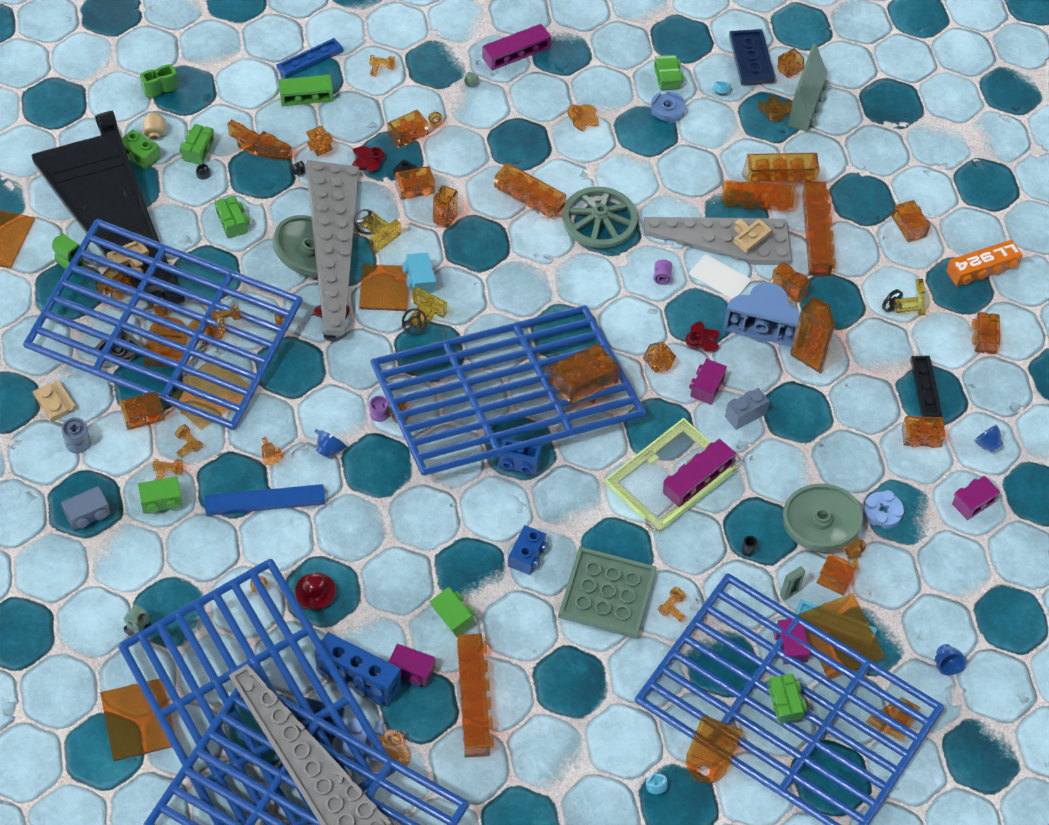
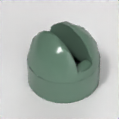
M467 72L464 78L465 85L468 87L475 86L479 80V77L473 72Z

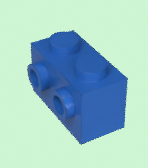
M504 438L501 447L521 441ZM536 445L500 455L498 467L536 476L541 460L542 446Z
M524 525L508 556V567L528 575L531 574L533 568L537 569L540 562L539 556L541 553H545L548 546L546 533Z

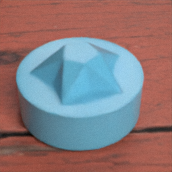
M716 81L714 82L713 90L719 94L729 93L731 85L727 82Z
M652 774L647 777L646 789L648 792L661 794L667 790V778L664 775Z

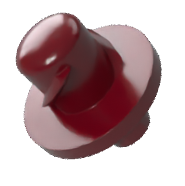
M310 573L303 576L295 587V597L302 609L305 610L328 608L332 605L336 596V587L333 580L322 573Z

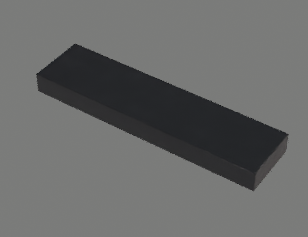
M930 355L911 356L910 362L922 421H941L942 414Z

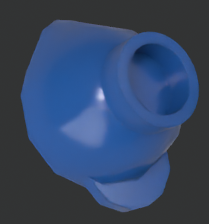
M997 424L974 439L977 445L983 449H988L991 453L1003 445L1001 432Z
M315 429L314 432L318 434V448L316 451L324 457L330 458L332 454L347 448L342 441L331 434Z
M949 644L941 645L937 649L935 662L941 674L947 676L954 675L965 669L966 658L960 650L951 647Z

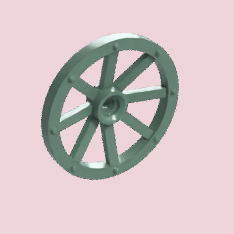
M599 186L588 187L577 191L569 197L563 208L562 221L567 233L577 242L592 248H611L624 243L633 235L637 225V211L632 201L615 189ZM602 195L603 197L601 203L596 204L588 196ZM608 197L621 202V204L606 206ZM582 199L591 208H572V206ZM627 209L631 220L611 212ZM569 214H590L575 225H572L569 219ZM609 219L624 224L628 228L621 235H618ZM591 221L594 222L591 238L577 231ZM600 224H605L612 236L611 239H597Z

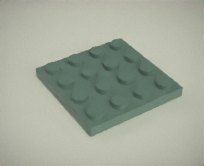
M579 546L558 618L637 639L657 567Z

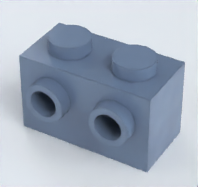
M759 388L747 391L742 397L734 398L727 404L725 418L737 430L766 415L770 401Z
M99 486L61 502L64 514L73 531L84 528L92 522L102 520L106 516L111 515L109 505Z

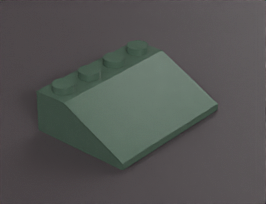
M816 44L812 45L797 85L788 123L789 127L808 132L810 125H814L816 118L814 113L818 114L820 107L818 102H822L824 96L822 91L827 89L829 82L826 80L827 71Z

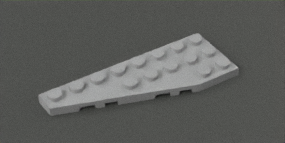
M644 217V233L646 236L664 241L666 239L677 241V244L683 246L684 244L692 245L694 249L717 255H729L735 260H739V258L748 260V263L754 265H790L791 263L786 219L741 218L748 226L760 219L772 229L769 236L745 253L733 243L734 238L739 235L733 228L736 226L735 222L740 218Z

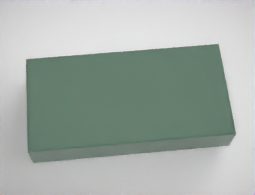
M802 566L785 576L780 597L783 600H787L800 592L806 571Z

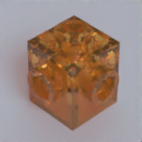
M793 48L778 56L777 69L789 78L803 71L805 58Z
M322 125L306 132L309 141H307L310 151L314 150L317 157L333 150L331 146L333 139L329 132H325Z
M662 341L649 344L642 358L657 373L668 371L672 367L676 356Z

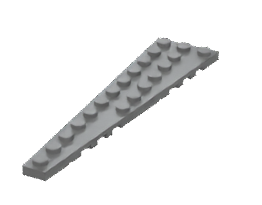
M307 160L306 171L323 330L325 335L343 336L359 167Z
M248 664L229 675L320 825H392L388 818L379 811L377 806L369 800L358 785L351 780L349 775L320 743L311 736Z

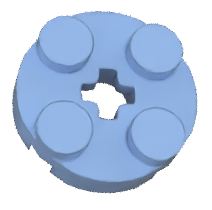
M886 490L871 494L865 501L863 513L871 525L875 526L876 524L882 526V529H889L899 524L904 509L901 501L894 496V493ZM880 508H886L887 513H885L884 511H879Z

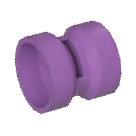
M665 259L656 261L654 264L655 283L660 285L669 284L672 281V263Z
M374 396L369 402L370 417L376 422L385 421L389 416L388 400L384 396Z

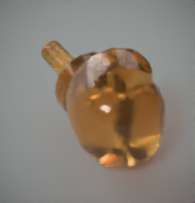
M263 437L264 445L261 447L264 464L274 465L279 463L280 459L283 458V452L280 448L274 446L273 443H268L267 437Z
M857 536L853 542L843 547L847 558L853 561L854 570L859 569L857 558H860L862 556L861 553L866 549L865 541Z

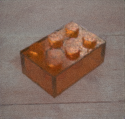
M598 343L551 364L550 381L571 405L617 384L620 367Z

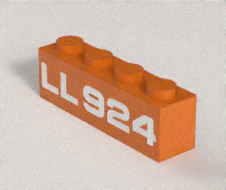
M1011 239L950 259L946 272L956 287L963 284L967 285L972 281L982 280L988 276L1017 268L1023 254Z

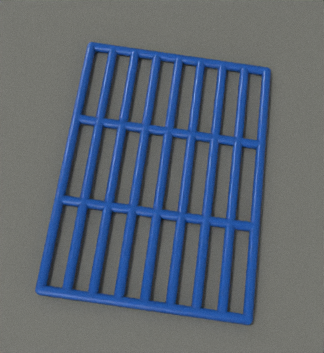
M96 219L23 342V346L234 430L237 428L281 344L303 298L103 220ZM100 227L155 248L158 252L154 258L99 238L95 234ZM90 242L150 266L147 272L143 273L88 252L86 249ZM165 253L225 275L222 284L164 263L161 260ZM83 257L140 279L141 282L136 289L77 265ZM159 268L214 289L217 293L214 299H210L153 277L156 269ZM74 272L133 296L129 304L68 280ZM232 279L293 301L290 310H286L229 288ZM150 283L205 304L209 308L205 315L144 291ZM65 287L124 310L119 320L63 298L60 294ZM224 294H227L286 318L280 326L220 302ZM141 298L198 320L200 324L197 330H193L137 308L136 305ZM55 303H58L116 327L112 334L109 335L53 313L51 310ZM217 309L277 332V335L273 341L213 319L212 316ZM131 314L191 336L192 339L188 346L127 323ZM46 318L104 340L107 343L101 351L43 328L42 325ZM208 325L265 346L269 350L266 356L263 357L206 335L204 331ZM124 329L184 354L178 362L118 337ZM37 334L96 356L98 359L94 366H91L32 342ZM199 340L261 365L257 373L195 348ZM117 345L173 367L175 370L170 378L109 353L113 346ZM193 356L252 379V382L247 389L186 364L190 357ZM106 360L167 385L161 394L103 371L101 367ZM185 372L244 395V398L239 405L180 382L178 379L181 373ZM173 388H177L233 410L236 413L230 421L169 396Z
M586 305L372 358L370 361L416 465L423 476L641 418L646 415V410ZM583 313L586 318L524 334L521 329ZM590 326L593 331L531 347L528 343L531 340ZM513 330L516 334V337L453 352L451 348L454 345ZM596 338L600 343L599 345L537 360L535 356L537 353ZM519 343L523 347V350L460 365L457 360ZM442 348L446 352V355L383 371L379 365ZM602 351L607 356L606 358L549 373H544L542 369L544 366ZM526 356L530 363L468 379L464 374L467 371ZM449 361L453 367L390 384L386 380V377ZM609 364L614 369V371L553 387L548 381ZM533 369L537 376L473 392L471 385ZM452 375H457L459 379L456 382L394 397L392 393L394 390ZM617 377L622 383L558 400L556 393ZM541 383L544 388L481 406L477 400ZM463 388L466 393L400 411L398 404ZM626 391L629 396L567 414L563 409L565 406ZM548 396L551 401L547 404L486 419L484 412ZM468 401L472 406L469 409L408 425L404 419ZM631 404L637 410L574 428L570 423L571 420ZM554 409L558 414L556 417L493 433L490 427ZM476 415L479 422L414 439L411 435L412 431ZM560 423L565 428L563 431L500 447L497 441ZM479 429H483L486 434L485 436L421 453L417 446ZM485 443H490L492 450L426 467L423 461Z
M273 559L262 562L120 642L118 645L120 652L182 766L188 757L166 716L178 711L197 745L202 736L185 706L197 700L211 725L215 715L204 695L215 689L223 704H225L229 695L223 684L231 680L229 677L231 673L246 664L251 668L253 667L255 673L270 690L276 692L260 664L262 661L272 657L299 706L313 713L279 654L281 650L288 646L292 649L325 706L323 710L314 715L322 719L330 715L336 727L351 735L338 713V710L349 704L373 747L389 756ZM267 569L271 571L303 626V629L294 634L290 631L258 574ZM249 579L252 580L285 637L284 640L275 645L240 587V584ZM231 589L234 591L266 647V650L257 655L254 654L221 596ZM212 600L216 602L248 659L238 666L235 664L203 605ZM196 610L229 669L228 672L219 677L184 617ZM176 620L210 679L209 683L200 688L166 626ZM159 631L192 691L182 698L178 695L147 638ZM306 636H309L344 696L335 703H332L297 641ZM139 641L173 702L161 709L129 650L130 646ZM233 706L229 715L244 723L237 709ZM305 719L300 723L307 729L311 722ZM220 726L216 733L227 738L222 727ZM318 727L315 734L319 741L335 750L324 730ZM239 731L249 751L265 760L262 754L271 749L263 744L257 747L251 737ZM346 743L357 763L372 771L362 752ZM206 746L204 751L211 754L208 747ZM223 747L231 762L228 765L248 776L243 766L249 763V761L242 757L238 758L237 754ZM206 762L212 773L207 778L231 791L224 778L228 774ZM338 763L339 766L348 774L346 768L340 763ZM259 768L270 786L275 777ZM391 768L386 778L394 774L396 770ZM189 778L200 799L215 808L205 790L206 787ZM367 779L358 784V787L364 792L370 787L372 782ZM243 784L252 802L257 806L261 800L258 792ZM279 786L276 793L285 797L284 793L282 792ZM297 790L308 811L313 813L300 791ZM227 800L237 821L244 825L247 818L242 809ZM281 806L291 825L310 824L309 821L303 818L298 820L295 813ZM210 816L214 825H224V823Z
M729 573L724 575L634 699L637 704L825 825L840 824L789 792L787 789L793 781L859 822V825H869L944 710V705ZM730 583L787 619H793L787 631L725 593L724 589ZM720 598L777 633L780 638L774 645L713 607V604ZM709 613L770 652L763 660L703 623L702 619ZM800 623L804 626L805 630L862 665L855 673L810 644L793 636L790 632ZM698 628L757 665L758 669L752 676L690 637L691 634ZM781 631L785 633V636L788 635L807 647L810 655L851 679L848 686L843 688L793 656L786 657L785 651L782 650L783 640ZM686 643L748 683L740 691L680 653V649ZM776 656L840 695L837 702L833 704L800 683L801 694L830 711L824 720L808 710L804 712L803 718L819 727L814 736H811L791 722L779 724L774 711L749 696L755 687L770 696L767 684L760 681L765 672L774 677L787 675L771 665ZM673 659H676L736 697V700L729 707L668 668L669 664ZM870 669L929 705L934 710L929 717H926L863 677ZM664 674L725 713V715L718 723L656 682ZM858 684L922 723L923 727L917 734L853 694ZM650 690H653L714 729V731L707 739L646 700L645 697ZM849 700L913 740L908 750L844 711L842 708ZM743 703L807 742L808 744L803 752H800L740 714L738 710ZM837 716L902 756L898 765L892 764L832 726L831 724ZM734 719L788 753L797 761L790 769L726 727ZM825 733H829L891 772L892 774L887 782L879 779L821 742ZM723 735L786 777L778 785L715 743ZM814 749H818L881 789L876 799L811 759L810 755ZM804 764L868 804L870 808L865 816L798 774Z
M235 688L143 825H155L154 823L161 813L181 825H199L167 806L173 795L185 800L225 825H243L180 788L179 786L186 776L251 813L244 825H255L258 819L270 825H287L264 811L270 800L314 825H320L313 813L276 793L282 782L299 790L284 765L279 769L216 733L222 722L275 751L265 735L228 715L234 704L251 713ZM272 691L291 712L311 722L306 729L311 736L320 727L384 764L379 773L375 774L319 742L336 762L372 782L364 794L377 806L381 813L402 825H420L373 798L379 787L447 825H458L469 807L467 800ZM212 740L275 776L270 786L266 787L204 751L205 747ZM197 759L204 760L262 794L263 796L257 806L191 769ZM391 768L456 804L458 808L454 815L451 817L387 781L385 778Z

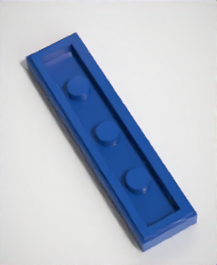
M332 38L276 64V67L282 76L287 79L343 53V47L335 38Z

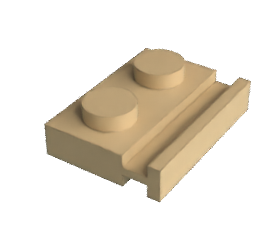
M58 379L53 384L49 383L33 391L35 399L51 423L68 415L70 411L77 410L76 405Z

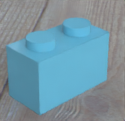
M428 252L407 254L405 262L402 263L403 272L407 274V287L411 289L412 295L433 293L436 279Z

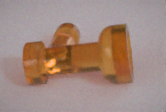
M370 55L369 64L372 65L370 75L377 76L379 65H386L388 69L393 70L395 56H389L386 59Z
M233 305L231 310H212V319L217 321L219 334L226 333L224 318L232 317L233 320H240L238 305Z
M186 424L181 425L176 430L175 436L188 442L176 452L180 458L191 449L197 452L202 448L203 443L197 441L190 434V428Z
M154 459L153 471H157L155 480L163 479L165 470H172L175 475H181L183 460L176 459L171 463Z
M673 587L670 590V598L658 607L659 613L663 616H667L670 613L678 621L682 622L685 615L681 614L673 605L676 602H682L686 598L685 593L680 588Z

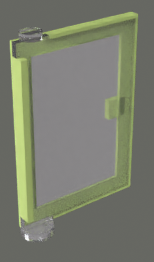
M683 418L607 477L604 483L646 521L645 526L650 532L656 531L660 533L742 466V460L736 453L735 464L679 508L663 494V482L669 475H674L683 464H688L697 453L703 452L708 444L711 443Z

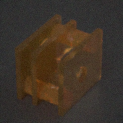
M108 268L102 274L105 277L131 286L130 275H124L122 272L116 274V270ZM95 281L98 293L103 294L105 291L106 295L110 293L111 298L119 300L126 293Z
M829 553L816 583L844 596L854 577L857 565Z

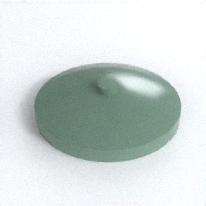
M295 215L284 219L279 223L273 235V248L276 255L291 270L302 275L318 277L311 216Z
M831 484L807 485L791 494L784 505V528L796 543L805 548L816 551L838 550L853 542L861 531L863 521L862 508L857 499L841 487Z

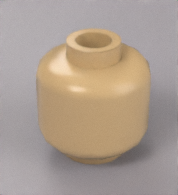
M149 113L143 118V134L146 137H149L150 140H158L165 135L166 122L159 113Z

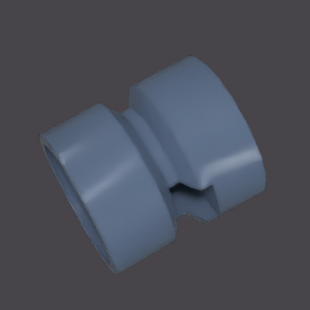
M76 417L66 420L61 429L67 450L75 454L85 452L91 444L86 422Z

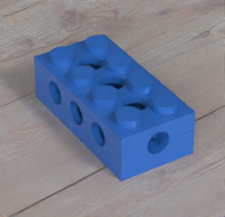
M327 632L322 643L347 686L353 689L359 696L365 695L372 699L375 704L389 707L401 688V668ZM315 650L316 671L322 677L333 679L318 651Z

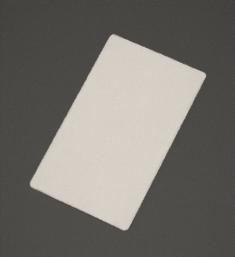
M707 254L689 272L690 276L730 298L738 296L751 281L749 277Z

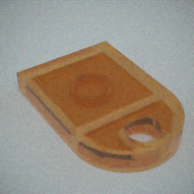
M163 317L165 319L185 326V324L177 318ZM155 322L150 326V332L186 345L187 335L173 329H166L165 326ZM147 339L146 349L178 362L184 354ZM144 356V366L170 367Z
M702 715L686 755V767L690 776L704 784L715 783L722 779L728 770L742 734V729ZM699 767H707L710 771L709 774L705 777L700 776L697 773Z

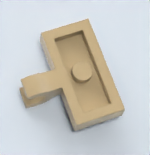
M740 218L735 222L736 226L733 228L739 233L734 238L733 243L743 252L747 253L769 236L772 229L760 219L748 226Z
M137 241L123 246L149 256V250ZM115 251L107 253V259L125 266L130 264L132 269L143 272L141 269L143 263Z

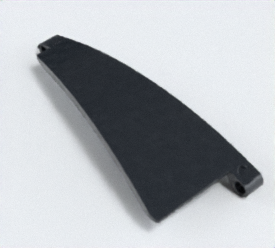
M113 110L95 116L100 136L32 154V160L36 168L86 234L96 219H100L160 242L122 142ZM100 227L95 234L99 238L120 246L134 241ZM95 244L106 258L107 253L113 251ZM144 245L149 250V257L154 258L158 250ZM164 255L161 261L169 264L166 256ZM142 262L143 266H141L143 273H146L150 265ZM159 268L156 269L153 277L178 286L172 273ZM119 272L132 287L138 288L141 282L140 279ZM150 283L144 291L159 298L162 297L164 300L177 305L185 303L184 296Z

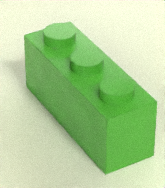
M330 75L278 79L281 106L333 102Z

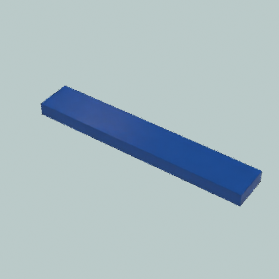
M323 484L204 495L206 516L325 504Z

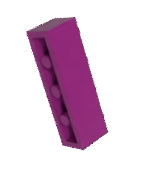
M538 24L483 45L482 58L493 71L550 49L551 35L542 24Z
M720 438L714 443L711 442L703 452L697 453L688 464H683L674 475H669L664 480L663 494L680 508L720 474L735 464L736 452Z

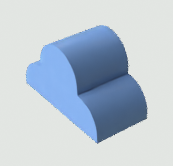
M763 282L754 286L750 295H738L729 301L723 331L795 348L801 325V315L794 307L786 304L787 294L781 286L771 282Z

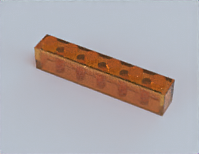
M805 181L802 198L808 275L830 276L832 269H835L836 260L832 258V255H834V244H831L833 230H830L832 217H829L831 204L828 203L829 189H826V182Z
M482 633L457 635L464 758L490 756V748H494V736L489 735V729H493L492 716H488V710H491V697L486 695V691H490L489 678H485V672H488V660H484L483 655L487 654L486 641H482Z

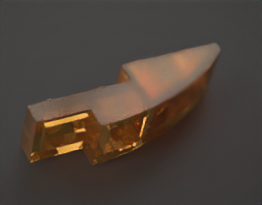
M233 119L227 123L228 134L237 140L238 148L263 158L287 161L292 159V147L288 143L277 139L274 135L265 131L259 135L257 132L246 128L243 124Z

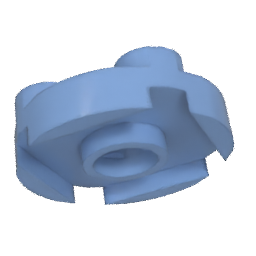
M666 91V94L657 93L652 98L651 114L668 123H675L685 112L686 105L683 102L684 99L681 95L672 91Z

